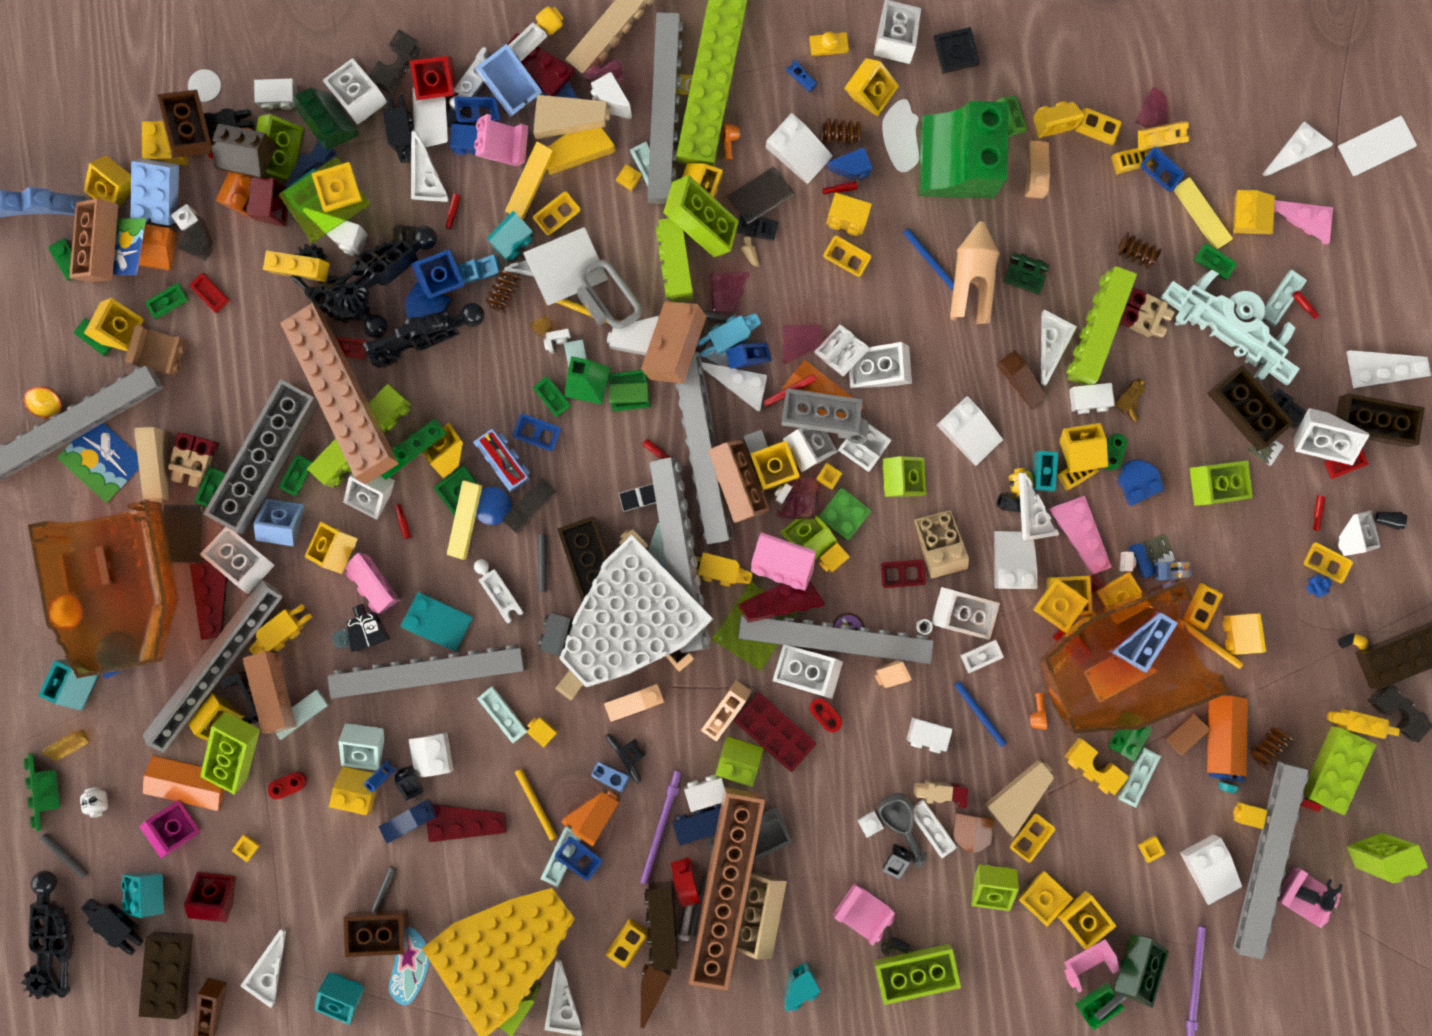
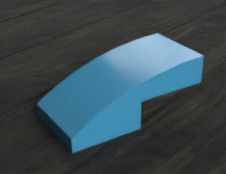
M496 255L480 260L473 259L457 265L464 284L499 275L498 271L501 270Z

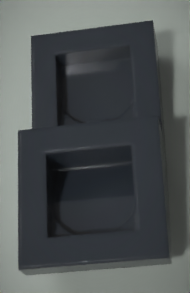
M743 213L739 214L736 233L765 240H775L778 221L764 217L757 218Z
M1277 388L1271 397L1294 422L1291 427L1295 429L1303 420L1306 411L1295 404L1291 396Z

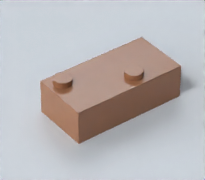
M101 199L76 202L70 266L71 279L90 283L112 280L114 257L116 255L115 240L118 204Z
M664 302L641 370L650 380L684 384L707 317L698 304Z
M745 440L730 441L709 449L708 452L716 471V479L721 485L734 523L769 512L770 509Z
M264 651L243 658L262 734H275L297 727L281 668L283 666L281 656L276 652Z

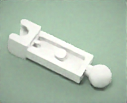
M485 47L479 51L476 59L455 87V92L458 96H453L450 99L449 105L451 109L455 110V97H475L485 83L475 70L488 57Z
M479 559L474 564V570L478 574L483 575L479 582L504 620L509 624L512 622L510 616L512 610H515L519 615L525 612L495 569L489 572L488 562L484 559Z

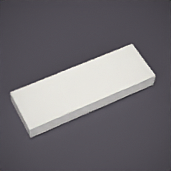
M924 799L913 806L915 822L939 856L944 858L958 847Z

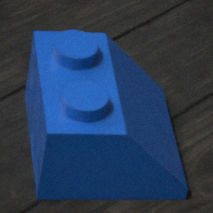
M450 249L410 264L417 282L428 299L464 286Z

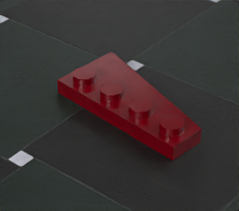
M516 33L507 45L513 42L520 34ZM539 46L521 61V64L547 96L555 97L575 74L574 68Z
M208 561L190 564L201 640L217 638L223 631L224 603L226 602L227 594L225 593L228 578Z
M809 581L805 591L782 583L739 603L738 608L749 623L772 618L775 615H787L798 610L801 612L813 607H824L825 603L812 582Z
M433 804L438 817L426 822L428 842L507 832L504 812L475 810L449 805Z

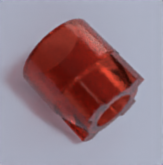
M1098 573L1090 576L1092 593L1106 586Z

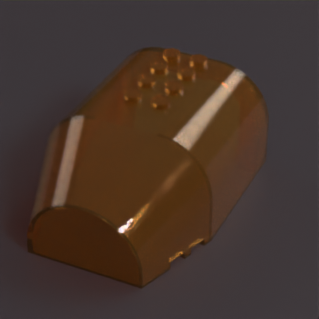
M145 500L130 503L127 506L133 511L78 522L43 521L28 525L45 621L48 628L53 630L57 638V644L62 646L66 654L65 658L76 678L108 674L163 661L179 596L162 506L159 502ZM107 546L105 554L107 561H110L111 569L108 570L110 580H113L114 584L102 585L95 547Z
M1186 580L1169 581L1082 616L1040 658V669L1049 696L1061 720L1072 733L1138 730L1230 693L1223 674L1210 671L1202 663L1183 620L1179 601L1193 599ZM1161 612L1176 621L1177 625L1147 673L1140 671L1108 651L1151 614Z

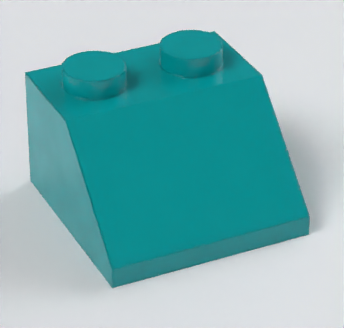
M512 211L487 237V240L491 247L509 263L520 255V250L524 246L528 247L532 243L534 234L525 222Z
M328 972L318 990L314 1010L350 1025L365 987L357 981L343 978L338 973Z

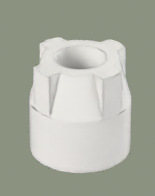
M922 619L916 622V630L919 634L927 635L931 633L933 626L929 620ZM922 623L926 624V629L924 631L920 629V625Z

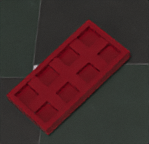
M760 692L754 696L733 720L791 773L817 744Z

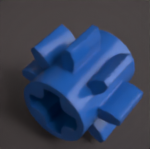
M1322 574L1309 578V584L1305 587L1309 595L1315 594L1316 597H1320L1329 593V587L1333 584L1329 577L1325 578Z

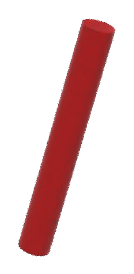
M813 373L787 388L800 390L816 381L817 378ZM786 388L763 400L765 406L768 407L785 398Z

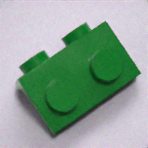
M1125 714L1108 748L1135 762L1153 728L1139 719Z
M1107 982L1075 1003L1092 1030L1097 1029L1125 1010L1122 1003H1120L1101 1020L1096 1018L1095 1013L1116 996Z

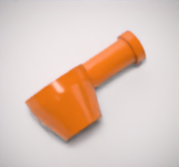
M723 123L722 126L724 160L733 159L732 141L740 137V128L730 123Z
M1044 693L1035 694L1037 712L1030 714L1031 727L1040 730H1047Z

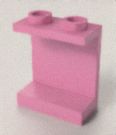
M489 114L480 117L476 124L478 132L474 144L476 149L475 156L512 166L524 164L528 125L520 124L513 127L492 121Z
M1293 866L1281 886V894L1277 901L1322 928L1329 921L1331 912H1324L1318 904L1314 906L1295 897L1301 885L1320 893L1319 896L1321 897L1324 892H1327V888L1302 869ZM1340 893L1336 894L1337 900L1334 908H1336L1340 902Z
M854 882L834 911L833 916L840 923L844 922L868 939L871 945H874L875 942L878 943L882 939L885 927L890 926L894 921L895 912L891 907Z
M1106 939L1064 962L1066 979L1072 988L1076 987L1079 993L1082 991L1078 975L1103 961L1106 962L1113 974L1120 970L1117 957Z

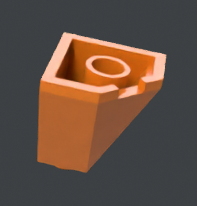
M603 790L567 814L561 823L566 827L571 825L572 833L593 846L619 804L620 799L617 798L618 795L615 792Z

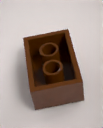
M198 90L157 94L158 107L171 158L211 153V141Z
M408 909L349 912L344 916L345 957L405 954L409 949Z

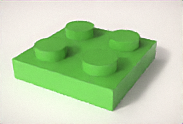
M841 487L818 517L845 540L849 541L871 510Z

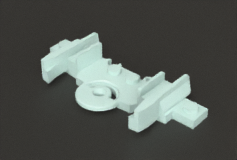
M1213 270L1203 275L1197 284L1191 286L1188 291L1174 281L1169 284L1160 298L1179 310L1174 325H1184L1190 321L1192 326L1196 323L1199 324L1201 330L1205 329L1206 326H1210L1212 328L1210 337L1216 336L1230 347H1238L1234 351L1235 356L1241 357L1246 354L1244 362L1250 363L1255 367L1259 362L1262 363L1253 376L1256 380L1265 379L1269 373L1285 385L1290 384L1300 368L1284 358L1289 351L1284 345L1291 338L1295 327L1288 322L1284 324L1279 336L1276 339L1269 334V327L1262 322L1265 306L1257 294L1250 291H1241L1234 294L1230 299L1223 295L1218 297L1211 295L1205 289L1219 274ZM1244 306L1249 307L1250 311L1248 313L1244 312ZM1236 315L1243 320H1247L1252 317L1256 319L1252 322H1243L1236 317Z

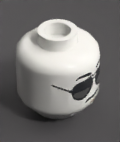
M100 787L86 789L80 796L81 811L83 814L90 815V818L102 816V812L106 811L109 807L107 792L101 790Z

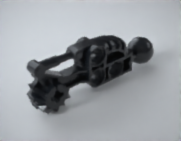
M421 226L414 231L413 241L409 244L403 239L397 242L390 240L389 243L385 241L383 245L375 246L376 249L364 250L359 254L358 259L350 265L351 270L332 284L328 283L324 286L327 295L334 297L335 302L342 311L346 310V312L350 313L354 310L357 313L358 309H364V305L369 304L368 298L370 293L368 289L376 284L384 286L391 283L411 266L410 264L418 261L416 252L419 249L428 250L434 247L437 242V234L433 228ZM353 275L360 276L355 281L346 283Z
M304 243V249L298 247L299 254H294L321 260L327 258V255L323 254V249L321 247L317 248V245L314 243L311 246ZM328 275L327 282L318 281L321 284L319 287H309L300 276H290L296 284H299L304 289L305 295L323 313H327L328 317H333L335 321H342L343 323H348L350 320L359 321L361 319L364 322L365 333L371 338H381L386 334L388 330L387 321L381 315H372L369 312L371 308L367 304L364 305V309H358L357 313L354 310L348 313L346 310L342 311L334 297L327 295L324 286L328 283L332 284L339 277ZM326 296V301L320 304V298Z
M468 303L463 306L461 313L455 317H452L450 311L446 313L434 312L423 317H411L404 321L403 326L395 329L394 334L373 342L367 341L363 343V348L373 366L385 368L393 363H397V360L401 358L400 353L406 349L414 348L417 351H422L459 335L458 327L479 326L484 320V310L476 303Z
M47 870L37 872L30 883L31 890L37 894V901L30 905L29 948L33 953H36L37 964L32 965L30 970L23 975L25 979L21 983L26 985L23 992L29 991L28 997L35 995L36 999H40L42 996L48 998L52 994L64 998L70 993V987L68 986V960L72 957L74 936L72 935V930L69 929L71 927V923L68 922L69 914L64 912V907H58L56 901L50 900V893L56 888L57 878L52 872ZM40 919L45 921V926L40 924ZM39 938L44 941V946L39 943ZM59 938L64 941V946L60 945ZM53 956L62 963L60 981L52 968Z

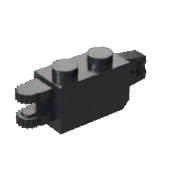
M399 95L400 107L394 108L392 97H387L388 109L383 110L388 144L397 152L400 163L411 162V124H414L413 115L411 112H408L403 95Z
M224 108L217 113H203L210 141L218 124L238 128L254 127V122L251 120L240 122V119L252 115L250 109L234 111L230 108Z
M91 898L81 907V910L89 918L86 923L90 925V929L94 933L100 934L109 946L119 947L128 955H133L135 949L126 940L129 939L137 946L142 945V938L134 932L139 926L114 903L102 905Z

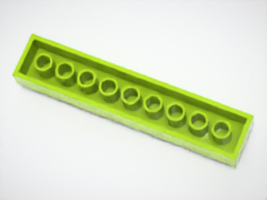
M708 0L676 155L678 163H703L715 166L748 0Z

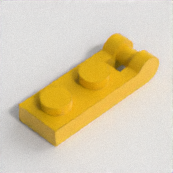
M1189 121L1138 130V150L1143 151L1153 147L1188 142L1187 128H1189ZM1179 129V135L1176 136V130Z

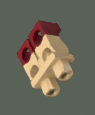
M1132 287L1118 326H1125L1140 334H1144L1148 338L1151 336L1162 338L1166 334L1167 327L1161 325L1160 321L1161 319L1167 322L1171 321L1175 311L1167 307V302Z
M177 431L171 463L168 466V469L172 470L170 480L183 483L185 474H189L188 485L200 488L208 468L212 465L215 450L218 449L220 442Z
M925 779V783H914V795L917 798H923L927 803L933 804V801L938 803L953 801L959 808H967L968 788L964 784L933 782L929 779Z

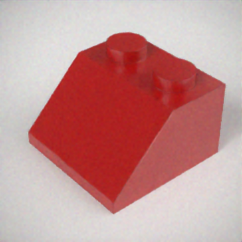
M452 56L410 61L416 100L454 95L455 70Z

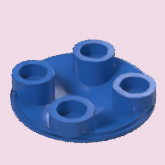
M489 486L482 489L476 518L488 525H496L503 522L511 511L509 496L505 491L497 487Z

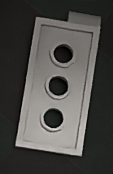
M786 388L781 425L838 433V438L848 439L849 442L854 444H863L867 441L868 421L861 418L862 399ZM803 406L806 407L808 411L803 413L800 412L798 408ZM823 409L827 414L820 415L817 413V410ZM843 412L846 417L839 418L836 413Z

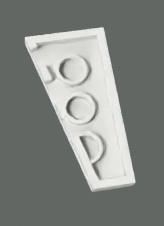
M1351 350L1346 352L1353 389L1431 376L1428 357Z

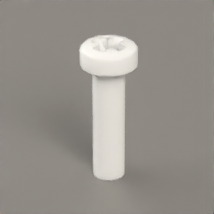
M693 905L685 906L681 931L676 936L679 940H690L688 930Z

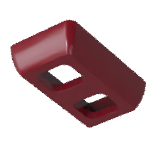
M922 559L881 563L883 588L926 584L925 566ZM907 567L917 568V579L908 580L906 578ZM896 568L898 570L897 581H888V569Z

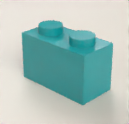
M1037 451L1034 453V491H1056L1058 452Z

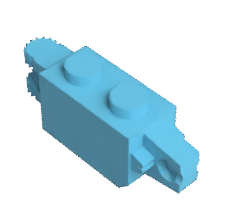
M754 313L746 317L734 315L726 320L727 323L720 326L717 324L711 327L708 335L698 340L697 347L709 341L712 344V347L700 353L701 356L705 357L715 351L720 356L726 350L748 341L750 332L761 324L757 314Z

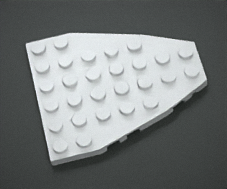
M631 535L603 562L597 578L594 579L588 595L585 596L574 617L571 632L567 636L565 648L562 650L559 659L585 687H590L630 674L685 647L713 618Z

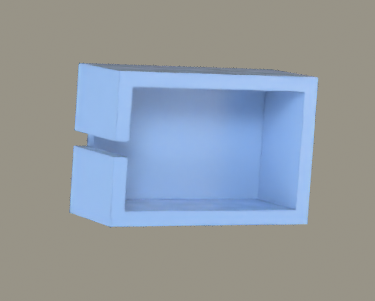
M507 44L475 68L476 72L510 117L542 93L541 89Z
M143 158L132 161L131 218H146V222L151 221V223L162 225L176 223L171 214L178 210L179 165Z

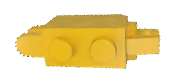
M704 552L702 558L695 556L697 561L701 562L699 569H696L697 574L701 576L700 580L712 582V579L719 580V585L727 587L735 583L750 584L752 573L740 568L736 560Z
M303 604L292 611L284 609L257 630V640L249 648L250 652L253 655L264 651L278 652L285 646L284 643L288 639L293 640L301 634L300 630L304 628L303 625L312 618V615L306 614L300 620L295 617L305 609Z
M1341 709L1340 712L1331 711L1327 713V720L1338 724L1337 727L1382 739H1385L1387 734L1399 736L1400 729L1389 726L1390 721L1387 719Z

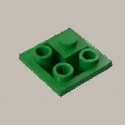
M571 356L565 397L603 405L610 367L591 360Z

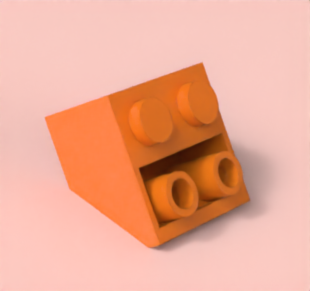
M228 172L215 201L233 211L250 217L247 212V204L249 203V185L251 184L252 177Z

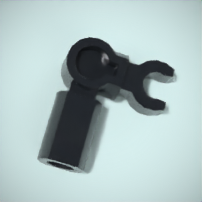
M1329 879L1326 883L1327 892H1324L1322 897L1319 896L1320 893L1301 885L1295 897L1314 906L1318 904L1324 912H1331L1337 900L1336 894L1342 890V884H1339L1337 889H1332L1330 886L1332 880Z

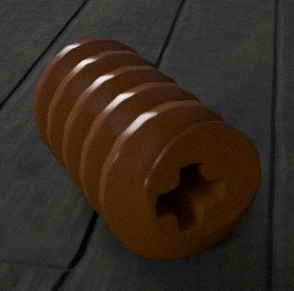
M827 118L822 125L821 142L827 137L828 143H831L832 139L835 138V142L838 144L841 138L843 144H846L847 140L850 139L851 145L857 140L859 146L861 135L860 121H857L854 126L852 120L846 125L845 120L842 119L839 125L837 119H834L831 124L830 118Z
M1126 232L1118 246V255L1120 256L1123 252H1126L1125 259L1132 255V262L1139 259V266L1146 262L1145 269H1148L1151 265L1153 266L1160 256L1162 249L1160 248L1156 251L1155 245L1149 248V242H1145L1142 245L1143 239L1139 238L1135 241L1136 236L1132 235L1129 237V232Z
M499 270L498 274L501 277L495 278L498 284H492V288L495 291H489L488 293L492 298H486L485 301L492 309L506 314L507 312L503 307L510 306L506 300H513L509 293H516L512 286L519 287L515 280L522 279L511 272Z
M1275 727L1270 729L1272 734L1266 733V739L1260 740L1261 745L1257 744L1255 746L1257 751H1250L1252 759L1266 771H1269L1266 766L1267 763L1274 765L1271 758L1279 759L1276 754L1277 752L1284 754L1281 747L1289 748L1286 741L1294 742L1288 734Z

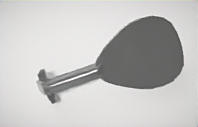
M894 793L884 797L878 804L880 818L889 828L905 836L914 854L911 857L913 865L916 864L917 868L922 867L923 863L926 862L927 852L921 853L911 833L914 822V808L911 800L903 793Z

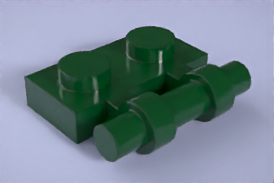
M1013 252L1011 259L1017 261V265L1012 263L1008 265L1003 283L1039 295L1046 278L1045 275L1039 272L1040 270L1047 272L1049 264L1043 263L1041 259L1029 258L1027 254ZM1024 264L1033 267V271L1023 268Z

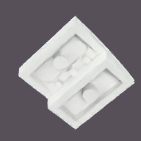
M839 325L814 353L836 372L844 376L863 357L869 348L865 343L854 337L852 332Z
M868 423L867 441L865 443L854 444L845 439L838 451L869 472L892 439Z

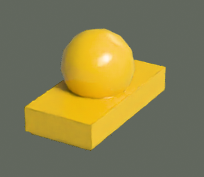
M828 31L823 35L809 36L811 57L849 52L847 32L834 33Z

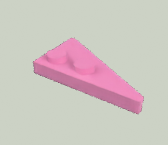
M1275 200L1274 213H1280L1294 226L1303 229L1308 235H1314L1320 239L1322 244L1327 245L1330 243L1333 207Z

